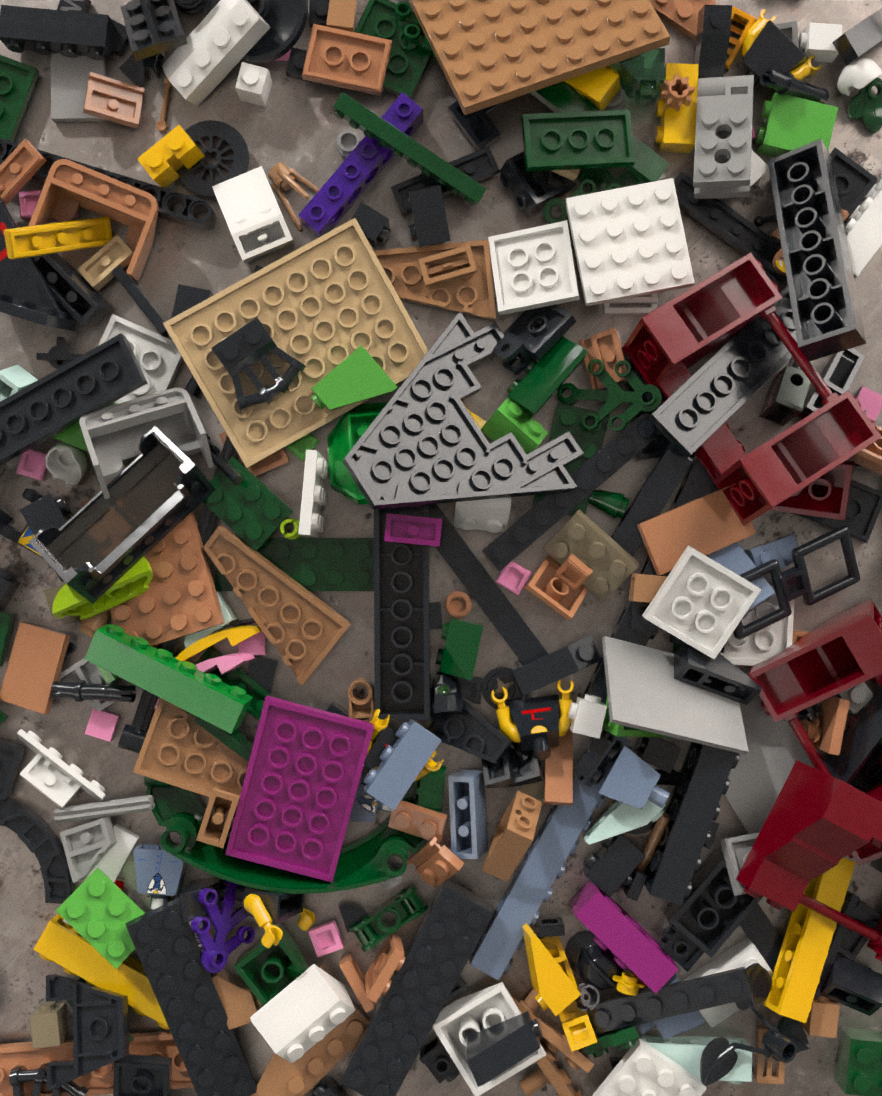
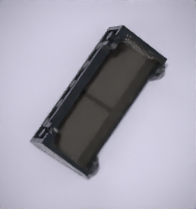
M156 426L141 437L139 443L141 454L107 485L110 498L104 499L101 490L60 529L54 526L42 528L28 541L66 584L92 604L215 490L196 464Z

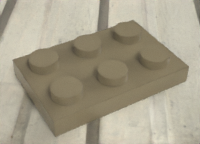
M578 510L543 547L561 565L573 554L592 569L593 572L582 584L602 601L623 583L640 564L581 510Z

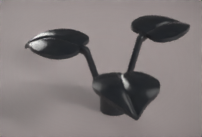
M754 963L745 969L754 994L753 998L737 1001L735 1004L740 1010H746L751 1006L752 1011L769 1029L762 1038L764 1049L735 1042L729 1044V1041L724 1037L715 1038L704 1048L700 1060V1078L704 1086L718 1081L733 1069L738 1057L734 1051L735 1049L762 1054L767 1058L771 1056L775 1061H782L783 1063L791 1062L798 1052L810 1049L806 1033L799 1021L783 1016L776 1022L774 1027L758 1010L756 1004L762 1003L771 991L770 974L759 963Z

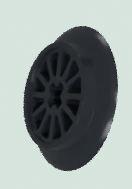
M207 120L198 122L185 130L197 146L200 144L204 149L201 151L204 157L196 163L198 164L197 166L188 170L183 165L176 171L180 176L178 178L179 181L189 191L200 196L216 197L212 186L248 171L250 156L247 143L243 136L231 125L221 121ZM206 140H209L208 148L203 144ZM214 140H220L217 146L214 147ZM225 144L229 145L228 147L222 150ZM232 152L234 153L233 157H225ZM209 155H210L211 157H215L216 160H217V163H216V164H213V163L210 162V163L208 164V161H207L206 158H207ZM225 163H233V167L230 168ZM220 169H223L229 173L224 177L220 172ZM202 171L199 177L195 176V174ZM210 172V181H204ZM215 172L221 177L220 180L215 181Z

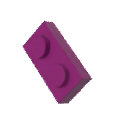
M387 513L384 541L440 547L442 519Z

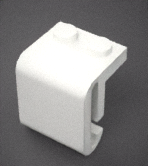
M512 497L456 502L453 527L467 531L504 532L508 526Z

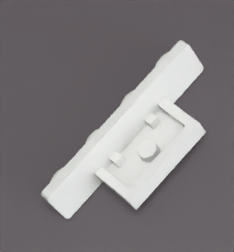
M22 729L17 732L18 739L37 754L20 773V777L53 803L63 809L80 788L98 802L106 800V795L103 793L105 789L95 780L89 782L82 777L84 772L72 763L70 766L61 760L63 756L54 748L46 749L41 745L40 742L42 740L32 731L26 733Z

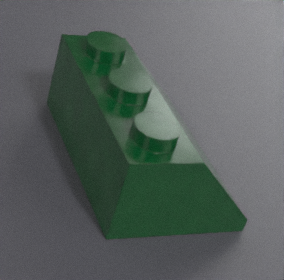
M562 336L539 361L534 359L524 370L527 375L521 382L516 379L507 389L509 393L508 398L518 404L526 414L533 418L581 364L589 351Z

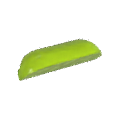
M143 557L94 604L90 603L68 584H65L54 599L52 613L63 619L64 615L80 616V620L93 617L146 592L149 589L148 584L153 578L152 568L147 559Z

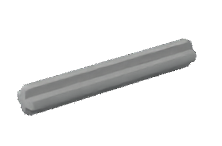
M152 795L65 806L63 809L59 807L54 810L53 815L55 822L62 823L146 812L154 809L155 803Z

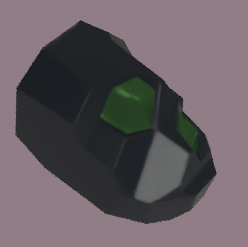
M440 671L437 672L430 688L432 715H448L463 712L462 689L457 677Z

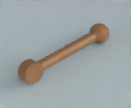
M167 77L163 79L165 89L161 117L156 123V128L160 132H165L168 129L165 120L172 84Z

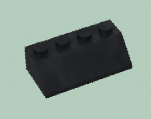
M882 685L875 689L871 700L858 712L853 724L844 731L840 754L827 753L826 760L824 761L833 777L844 781L862 792H867L882 780Z

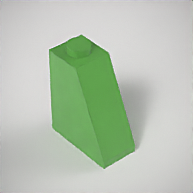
M361 345L311 388V391L314 393L311 398L321 410L326 407L331 411L392 393L398 387Z

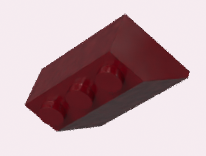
M846 460L770 510L845 520L855 461Z

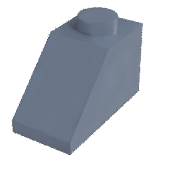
M790 534L745 549L744 552L756 567L769 560L776 559L781 569L794 563L791 552L799 546L795 534Z

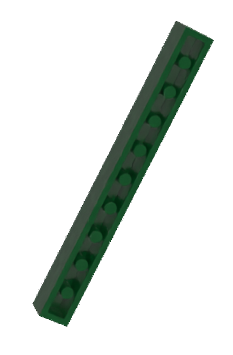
M341 92L332 108L337 118L341 120L344 118L352 128H359L367 138H374L381 147L389 148L393 151V155L400 159L404 158L407 160L408 165L413 168H419L422 170L421 173L429 178L431 176L438 185L446 186L453 195L464 198V202L468 205L475 206L479 203L487 188L344 92Z

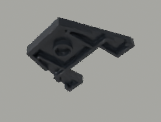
M57 974L46 975V1002L73 1001L74 1060L51 1061L47 1063V1090H52L129 1055L128 996Z

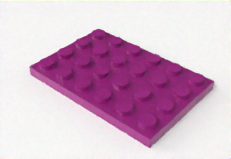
M266 696L225 855L332 882L374 725L366 721Z

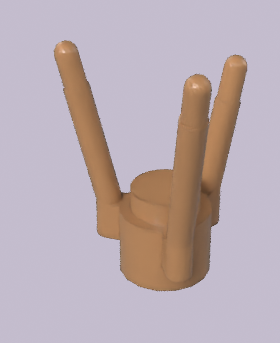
M279 162L273 166L268 174L269 179L273 182L271 188L279 196L298 231L302 232L303 227L282 189L288 191L293 187L306 200L309 199V195L296 183V180L316 193L320 189L298 174L293 167L289 168L284 162Z

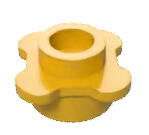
M622 972V976L613 975L612 978L617 982L616 989L627 995H638L639 987L645 988L646 985L644 982L638 981V976L631 972Z

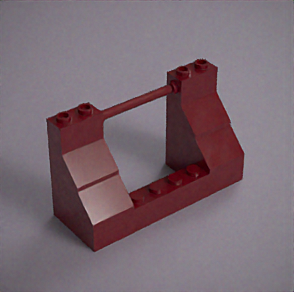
M752 253L747 254L642 317L623 346L624 352L628 355L647 385H654L661 391L662 405L694 375L689 373L687 369L724 343L744 326L761 316L763 320L766 319L821 398L824 399L821 401L823 407L747 455L745 454L743 444L736 440L729 431L730 427L727 421L694 452L719 490L726 488L722 491L744 526L881 438L876 424L866 416L859 400L852 396L849 390L840 396L836 392L832 394V391L813 364L800 351L796 340L776 314L777 308L775 306L783 298L780 290L774 282H771L764 272L763 265L754 258Z
M872 598L836 614L781 653L750 667L748 676L761 686L762 691L759 695L762 701L760 703L767 716L771 715L775 722L782 719L785 722L788 721L814 768L831 775L798 719V712L869 679L873 683L878 681L879 685H882V615ZM882 780L866 792V794L882 802ZM867 843L849 854L848 857L850 859L854 858L858 866L881 858L882 847L880 849L871 843Z
M796 760L736 880L745 886L744 892L756 899H759L761 895L766 897V903L780 911L784 906L794 912L797 905L801 904L869 939L867 947L875 951V958L882 962V916L874 930L804 894L809 881L835 867L840 859L867 843H871L881 849L882 802L840 779Z

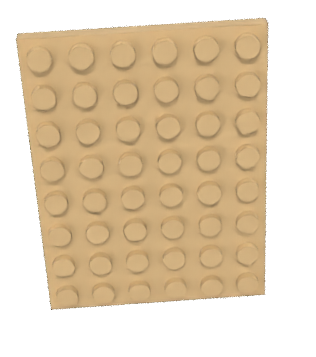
M356 218L163 323L246 468L368 401H361L329 411L326 407L321 410L311 398L314 395L311 388L361 345L395 384L407 379L429 351ZM257 317L277 347L300 361L306 368L303 372L298 373L289 387L290 390L286 393L281 392L272 398L274 401L270 404L263 403L247 407V410L240 411L232 377L211 348ZM270 353L267 355V358L282 378L290 364L274 353ZM261 360L251 366L265 389L276 383ZM245 371L239 374L244 396L260 393Z

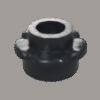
M588 983L579 984L578 991L581 995L574 1000L577 1002V1007L582 1011L595 1009L600 1000L597 988Z

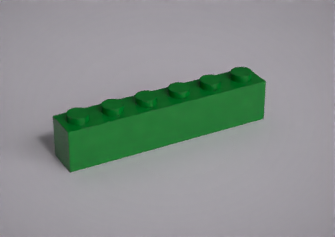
M107 624L96 630L84 658L85 660L230 734L241 725L253 698L247 695L244 689L238 686H229L222 682L221 678L217 675L206 674L198 670L197 666L193 663L180 661L172 657L173 654L171 652L149 645L148 641L144 638L133 637L125 633L124 629L118 625Z

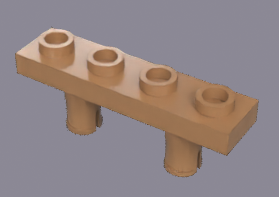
M535 988L531 990L525 1000L521 999V1001L509 992L521 1013L528 1011L532 1020L537 1019L543 1037L546 1039L544 1044L556 1054L559 1050L567 1056L565 1061L576 1071L582 1068L585 1072L589 1073L594 1066L590 1057L580 1049L572 1052L566 1035L559 1033L538 1015L537 1011L540 1008V1004L535 999V996L538 994Z
M540 1041L546 1056L536 1061L538 1069L520 1080V1085L526 1095L530 1096L549 1083L550 1085L552 1084L559 1096H583L580 1090L575 1092L570 1085L572 1080L568 1072L564 1068L559 1069L555 1061L557 1058L553 1051L547 1046L544 1047Z

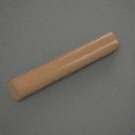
M663 813L657 820L642 851L645 857L637 866L642 871H646L660 842V838L666 829V825L670 821L667 813Z

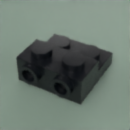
M524 151L507 159L499 170L502 184L507 188H511L515 194L517 207L521 210L525 209L528 215L543 208L550 199L572 190L576 185L574 181L551 170L526 172Z

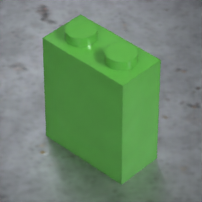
M775 92L770 101H765L761 112L764 122L762 127L759 126L756 133L755 143H758L756 153L775 158L819 139L823 141L828 150L838 107L790 95L782 96Z

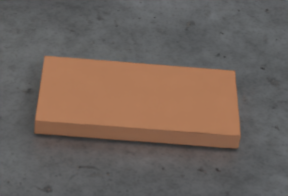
M733 485L714 491L637 524L657 575L672 571L688 545L702 554L708 555L756 534L752 521L745 526L741 523L722 491Z

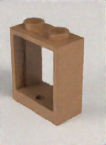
M520 791L516 792L493 832L482 871L508 882L533 841L543 802Z

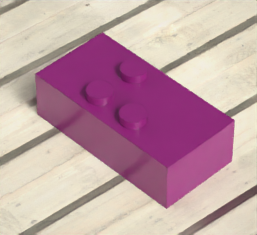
M588 880L569 900L574 915L595 935L594 941L604 951L609 948L615 956L613 959L624 970L629 968L655 994L679 970L673 959L661 949L659 943L612 897L605 894L591 880Z

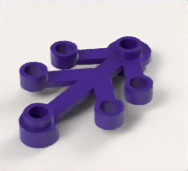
M224 879L223 881L227 884L221 912L216 904L218 899L216 890L204 888L198 895L199 902L204 905L216 930L214 940L208 932L211 927L208 918L197 916L191 923L192 931L197 934L204 948L201 955V964L206 971L211 973L220 972L227 963L228 955L242 943H251L255 937V931L252 927L241 926L238 928L236 935L225 942L227 933L248 916L243 914L242 907L232 914L235 892L239 884ZM210 893V899L206 901V895ZM202 921L203 927L199 930V923ZM247 930V937L244 939V933Z

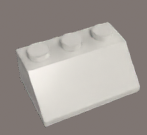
M745 937L682 981L740 967H745L746 969L754 963H759L765 968L771 978L773 972L756 946L748 937ZM733 1002L699 1011L711 1028H713L740 1009Z
M313 964L253 1014L250 1019L275 1054L293 1063L301 1058L317 1042L321 1041L337 1025L344 1022L355 1011V1008L345 985Z

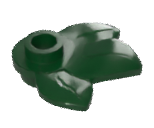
M878 77L860 89L859 94L851 98L847 108L848 119L861 117L865 127L872 134L882 127V79ZM873 86L877 88L876 96H873L871 93Z

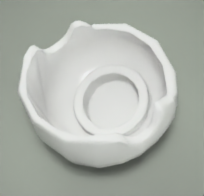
M870 58L856 59L842 70L837 83L838 90L842 95L849 96L854 88L862 89L881 75L882 70Z
M65 443L57 444L49 450L45 457L46 468L52 474V478L54 480H63L66 487L78 484L87 471V459L84 453L75 446Z

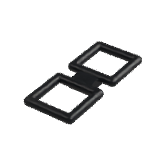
M840 526L794 548L791 552L794 567L784 572H781L779 562L776 559H772L740 574L739 576L751 582L770 573L779 609L745 626L740 621L733 631L734 637L741 640L790 616L792 610L789 601L800 596L803 597L804 603L810 606L859 582L860 573L849 528L847 526ZM840 539L848 575L813 592L804 556Z

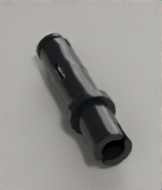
M767 68L764 72L770 75L762 73L760 77V84L762 86L772 88L782 96L791 95L823 104L825 103L820 101L821 99L824 101L829 99V91L827 89L796 79L789 72L780 73L772 68Z
M79 680L76 683L54 681L51 685V691H56V693H51L52 698L75 699L76 702H82L86 699L133 703L136 699V693H132V691H136L135 685L86 683L85 680Z

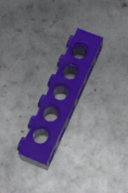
M403 92L381 117L409 137L424 122L423 109ZM365 136L299 213L298 216L301 224L317 238L330 232L395 156L392 153L393 151L389 148L381 147L374 138L369 139Z

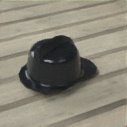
M584 931L572 936L566 945L565 951L570 967L585 983L593 985L598 990L614 987L617 982L612 979L613 975L622 976L624 969L613 959L615 956L609 948L604 951L594 941L595 935L592 932Z

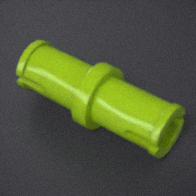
M295 518L284 520L280 526L281 533L291 540L301 537L302 535L299 534L300 521ZM294 525L295 529L291 533L290 528Z

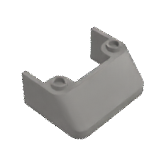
M172 388L108 406L83 415L79 420L104 499L110 498L105 480L114 479L123 471L122 460L141 454L139 450L141 437L154 426L185 455H194L202 452L208 468L214 467L206 432L188 392L183 388Z

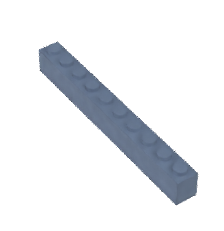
M611 734L613 737L610 741L613 742L616 738L622 742L619 747L621 750L624 746L630 750L632 749L629 746L631 743L630 739ZM595 737L590 738L577 763L584 753L591 758L596 756L595 753L588 749ZM615 761L608 762L603 769L606 773L597 785L586 786L583 784L586 780L585 777L580 781L573 776L572 806H552L470 956V965L498 981L503 973L507 974L513 964L512 956L515 950H521L525 943L522 926L526 923L531 927L535 925L540 914L538 909L541 903H546L549 900L553 891L551 885L555 878H561L566 868L564 864L568 855L572 856L579 845L577 839L581 831L586 832L592 822L591 813L595 807L599 808L604 801L605 796L600 794L599 790Z

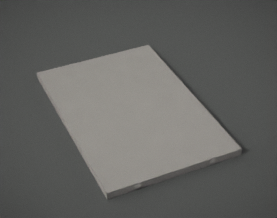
M607 636L602 638L611 723L745 755L749 752L740 703L674 679L673 653Z
M749 669L744 672L747 676H748ZM759 694L747 705L740 703L749 752L746 755L739 753L738 764L735 769L731 768L728 777L730 785L727 793L724 795L748 834L761 831L796 760L814 768L788 721L785 722L782 719L775 722L771 715L767 716L762 709L760 703L762 699Z

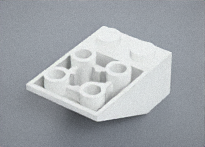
M262 166L212 186L244 263L294 243Z

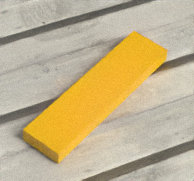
M108 216L3 230L9 259L104 246L113 239L110 217Z

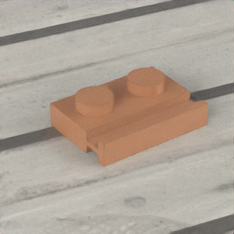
M90 72L83 113L137 129L144 88Z
M615 327L592 335L585 340H579L580 346L589 351L584 358V362L593 390L606 388L598 377L593 376L588 371V364L594 359H599L604 363L605 370L617 384L627 381L615 373L617 362L621 360L627 361L618 330ZM595 364L592 371L595 373L599 372L601 364ZM622 365L619 368L620 374L628 371L627 365Z
M435 836L426 842L417 853H412L407 862L408 865L412 863L416 866L415 871L421 876L422 880L434 888L457 873L464 864L445 845L439 846L436 843L437 838Z

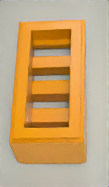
M732 6L731 21L734 20L746 27L743 31L731 25L730 31L741 37L739 40L731 36L729 38V43L735 45L734 50L728 48L727 54L731 56L725 63L727 70L730 69L739 53L746 32L756 21V17Z

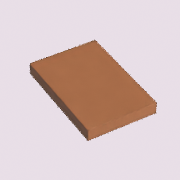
M313 24L302 78L303 80L381 96L392 48V40Z
M19 622L0 692V700L42 714H50L54 699L51 693L55 692L51 691V685L54 681L59 680L70 635L27 622Z

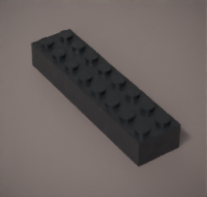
M819 139L768 160L797 344L809 362L866 344L832 158L823 141Z
M430 504L374 509L375 710L380 709L378 718L381 720L386 719L388 714L390 715L389 720H430V546L384 541L387 513L430 518Z
M449 879L443 882L404 954L405 961L401 969L394 973L387 993L384 996L382 995L346 1062L340 1078L341 1084L363 1096H396L494 913L493 903Z

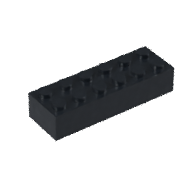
M690 742L677 784L674 786L665 811L669 815L670 821L666 825V829L660 838V842L646 871H644L648 876L644 885L650 895L680 906L684 898L687 899L692 888L690 881L693 872L697 873L700 868V853L703 846L706 847L709 843L711 836L709 829L712 820L716 821L719 816L720 805L718 804L722 794L725 795L730 785L728 777L731 768L735 769L738 764L739 753Z

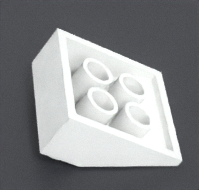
M503 982L457 999L442 1008L432 1027L474 1096H480L546 1056V1052L540 1044V1049L484 1085L477 1086L466 1061L467 1037L522 1014Z

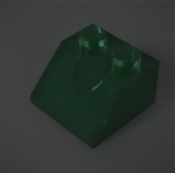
M656 48L609 65L618 72L620 87L626 92L628 102H636L637 105L641 106L649 105L652 102L655 103L664 83L665 48Z

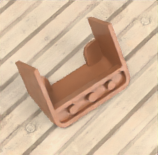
M60 159L55 161L50 168L29 226L50 224L51 218L60 222L71 221L76 217L79 207L102 216H108L111 220L129 226L126 234V243L134 251L126 273L134 281L139 282L154 243L159 210L155 198L148 192L70 160Z

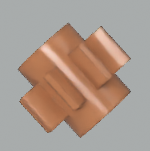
M674 74L671 82L664 80L662 84L664 90L661 91L659 99H664L665 109L669 107L675 108L676 112H679L682 104L685 106L690 105L692 101L690 95L693 94L695 87H690L688 76L684 79Z

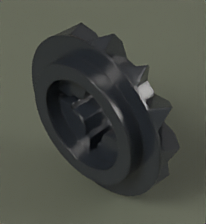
M508 667L495 668L484 677L482 694L485 701L491 707L498 708L497 704L490 699L491 691L494 690L496 692V689H498L497 678L504 684L513 682L507 689L510 698L505 700L506 706H508L507 701L523 698L511 674V671L514 669ZM502 692L494 694L496 699H503Z

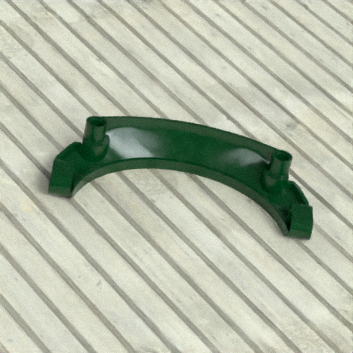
M442 765L439 770L430 771L421 779L414 781L402 800L442 813L446 766ZM144 776V784L147 786L146 795L154 797L155 807L152 809L153 815L159 826H166V831L160 839L162 848L178 859L210 875L255 889L278 893L312 894L350 890L383 882L402 875L407 868L409 851L417 853L428 841L388 827L390 814L381 824L366 835L342 845L333 881L329 882L225 855L231 829H229L223 848L196 841L207 808L200 795ZM170 833H178L181 836L182 842L174 843L170 838ZM399 856L403 863L399 866H392L389 864L388 858Z

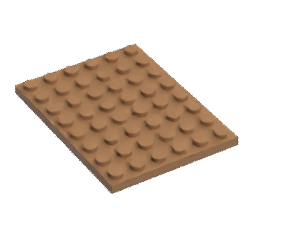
M408 0L464 115L669 45L670 41L669 33L649 0Z

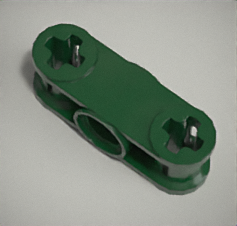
M414 884L407 885L395 896L363 916L359 924L355 922L349 926L350 932H354L361 942L363 952L371 950L383 939L427 911L429 906L427 903L422 902L415 891L416 886ZM387 912H391L396 916L395 920L390 923L384 922L381 917Z

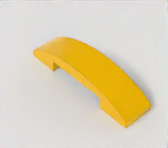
M253 625L223 629L191 644L176 659L190 662L189 658L225 638H228L233 647L262 630L259 626Z
M548 936L539 939L578 989L560 937ZM573 1001L559 1013L572 1052L597 1043L587 1011L580 1010L577 1007V1002Z

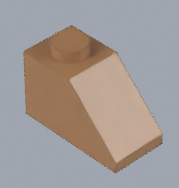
M216 788L212 789L196 841L220 848L224 847L240 798L239 795Z
M224 968L220 972L214 973L211 978L227 1014L228 1029L231 1030L251 1023L250 1017L263 1007L240 976Z

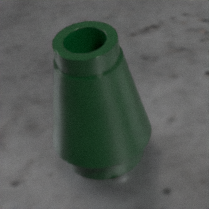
M595 489L590 495L588 504L593 505L614 519L616 517L623 519L630 499L624 497L625 494Z

